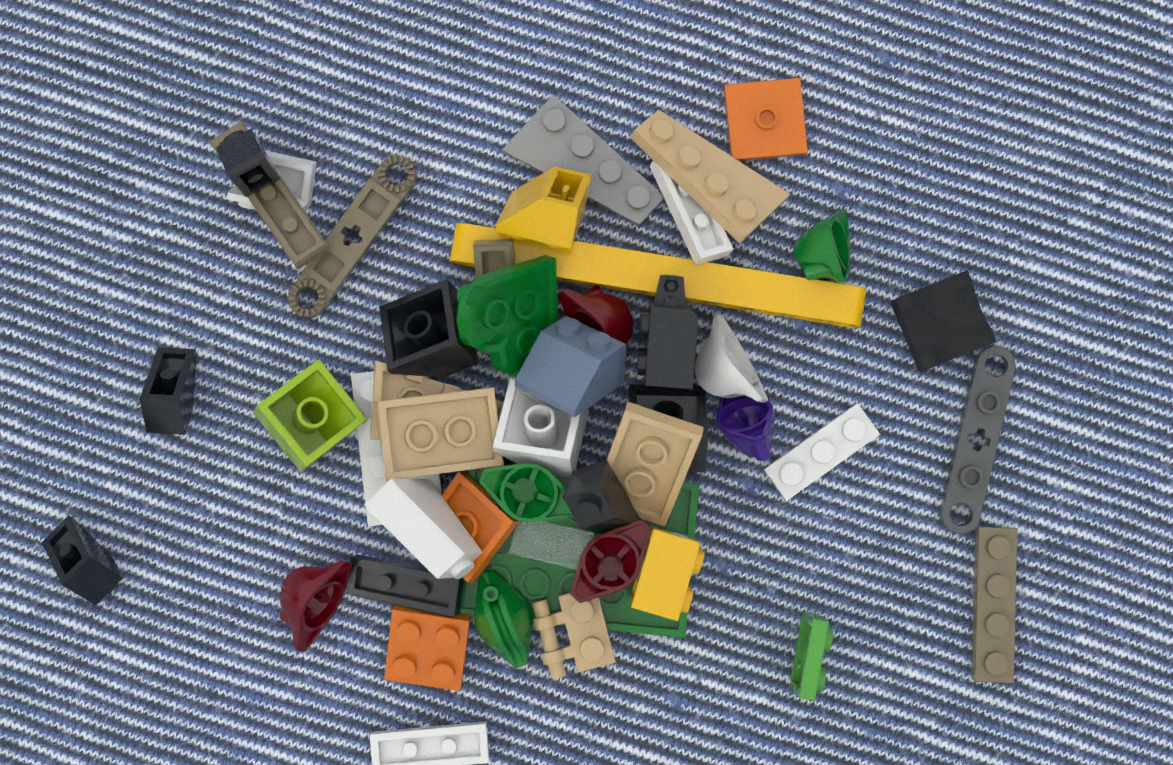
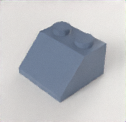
M565 316L540 332L515 379V387L576 417L624 384L626 344L610 337L606 333L599 332L582 324L574 318Z

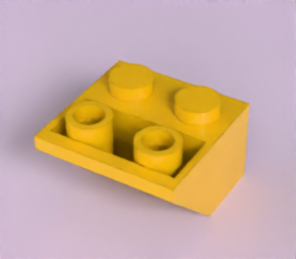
M552 167L512 191L496 223L495 232L506 234L509 238L515 240L529 239L542 242L554 249H571L585 214L592 175L561 167Z

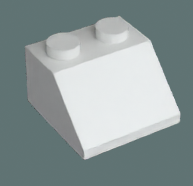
M510 379L492 447L493 451L517 464L534 463L546 468L555 477L570 479L572 471L576 470L589 408L578 416L573 417L515 387V379Z

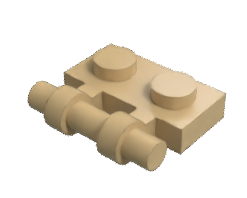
M570 592L558 595L562 610L550 613L547 599L532 603L536 617L532 621L535 631L540 633L544 648L541 656L543 664L549 667L551 679L566 676L563 661L570 658L575 659L578 673L616 663L599 598L579 603L570 595ZM565 623L570 645L559 647L554 626Z

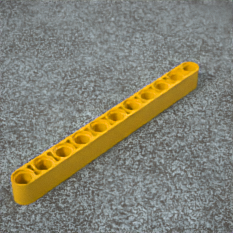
M456 223L449 262L475 267L474 241L512 238H509L506 234L495 232V228ZM513 239L515 264L543 255L556 258L557 281L587 286L598 285L606 289L655 296L660 275H679L684 277L685 301L842 327L861 328L867 289L858 286L815 279L807 280V278L709 262L695 265L691 259L574 241L571 249H554L538 241Z

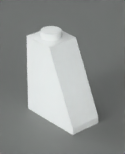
M391 478L364 504L368 511L437 579L462 578L474 568L473 561L483 553L431 480Z

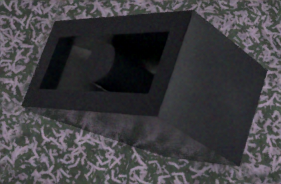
M252 129L245 132L243 130L235 131L224 138L223 144L216 147L226 173L246 198L280 180L277 171Z
M157 348L139 399L147 433L186 434L194 408L196 349Z
M607 460L572 471L563 499L581 529L603 534L641 520Z
M69 515L42 541L61 584L94 605H97L107 594L111 593L123 578L113 557Z

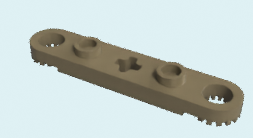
M402 155L386 157L387 159L381 162L376 172L369 178L325 239L330 248L306 265L302 274L288 292L289 306L296 314L304 318H314L324 312L411 192L417 181V171L408 158ZM395 165H402L408 170L407 180L401 185L390 184L387 180L389 169ZM357 227L361 228L358 234L362 238L361 243L356 244L352 242L349 246H346L347 238L344 235V231L347 228L351 231H354ZM306 288L316 290L319 298L317 305L311 309H303L298 303L300 292Z

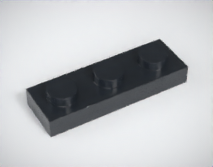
M358 554L351 557L352 567L348 578L347 595L452 617L460 614L464 585L463 578L437 579L427 568Z

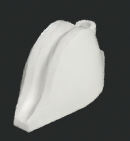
M717 314L713 318L710 336L696 346L698 356L695 364V373L698 383L706 392L714 396L723 398L748 396L757 402L764 403L768 401L760 379L746 352L724 316Z

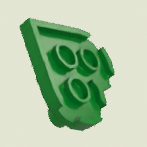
M543 255L501 268L478 277L471 284H464L458 290L457 325L459 339L468 346L490 353L491 365L494 369L517 377L540 332L558 321L556 258Z

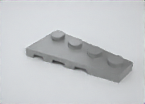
M554 94L502 149L504 154L513 159H518L541 174L554 166L591 174L588 198L638 227L664 200L663 195Z

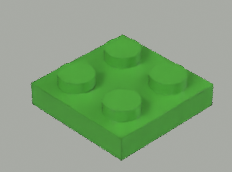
M802 611L789 687L799 698L815 701L817 691L822 692L824 689L826 668L821 667L824 652H830L833 641V629L828 628V620L817 613Z

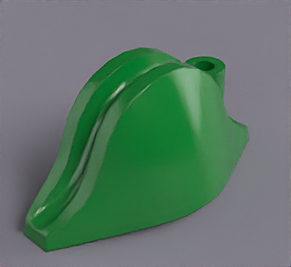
M844 208L813 225L794 244V256L799 262V266L806 275L807 280L830 278L838 283L846 282L850 273V240L848 215Z
M520 463L483 469L479 483L512 518L525 523H535L574 517L563 499L566 488L546 468L534 463Z
M493 569L483 571L478 579L474 610L476 630L489 647L515 668L528 664L533 625L530 606L525 598Z

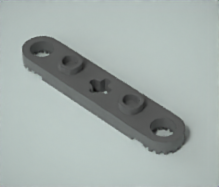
M994 346L982 350L974 362L973 373L969 382L945 483L944 496L941 508L939 509V518L942 525L954 533L965 534L971 532L977 527L981 518L1016 368L1013 355L1003 347ZM991 355L1001 357L1004 361L1003 364H1005L1004 371L998 377L991 376L985 368V362ZM979 429L981 430V437L987 440L986 445L978 446L977 451L973 450V443L968 441L969 434H976ZM958 503L966 505L970 512V518L963 525L954 524L950 518L952 507Z

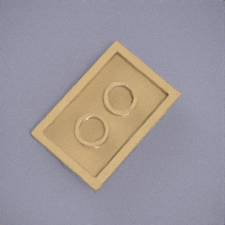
M494 387L375 402L385 481L391 478L403 479L504 465L503 456L494 452L492 448L499 424Z
M627 402L606 460L641 519L666 526L702 438L704 427Z

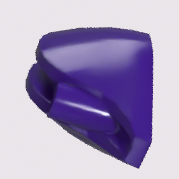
M748 396L735 398L720 397L716 422L721 432L733 446L749 458L755 457L758 461L767 460L771 455L770 450L775 424L774 410L769 400L764 403L757 402Z

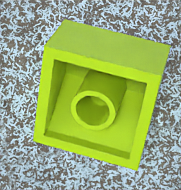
M320 359L259 403L253 412L301 473L368 420Z

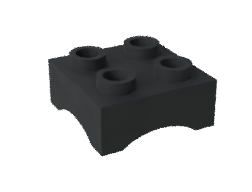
M968 270L890 301L919 372L997 342L981 310Z

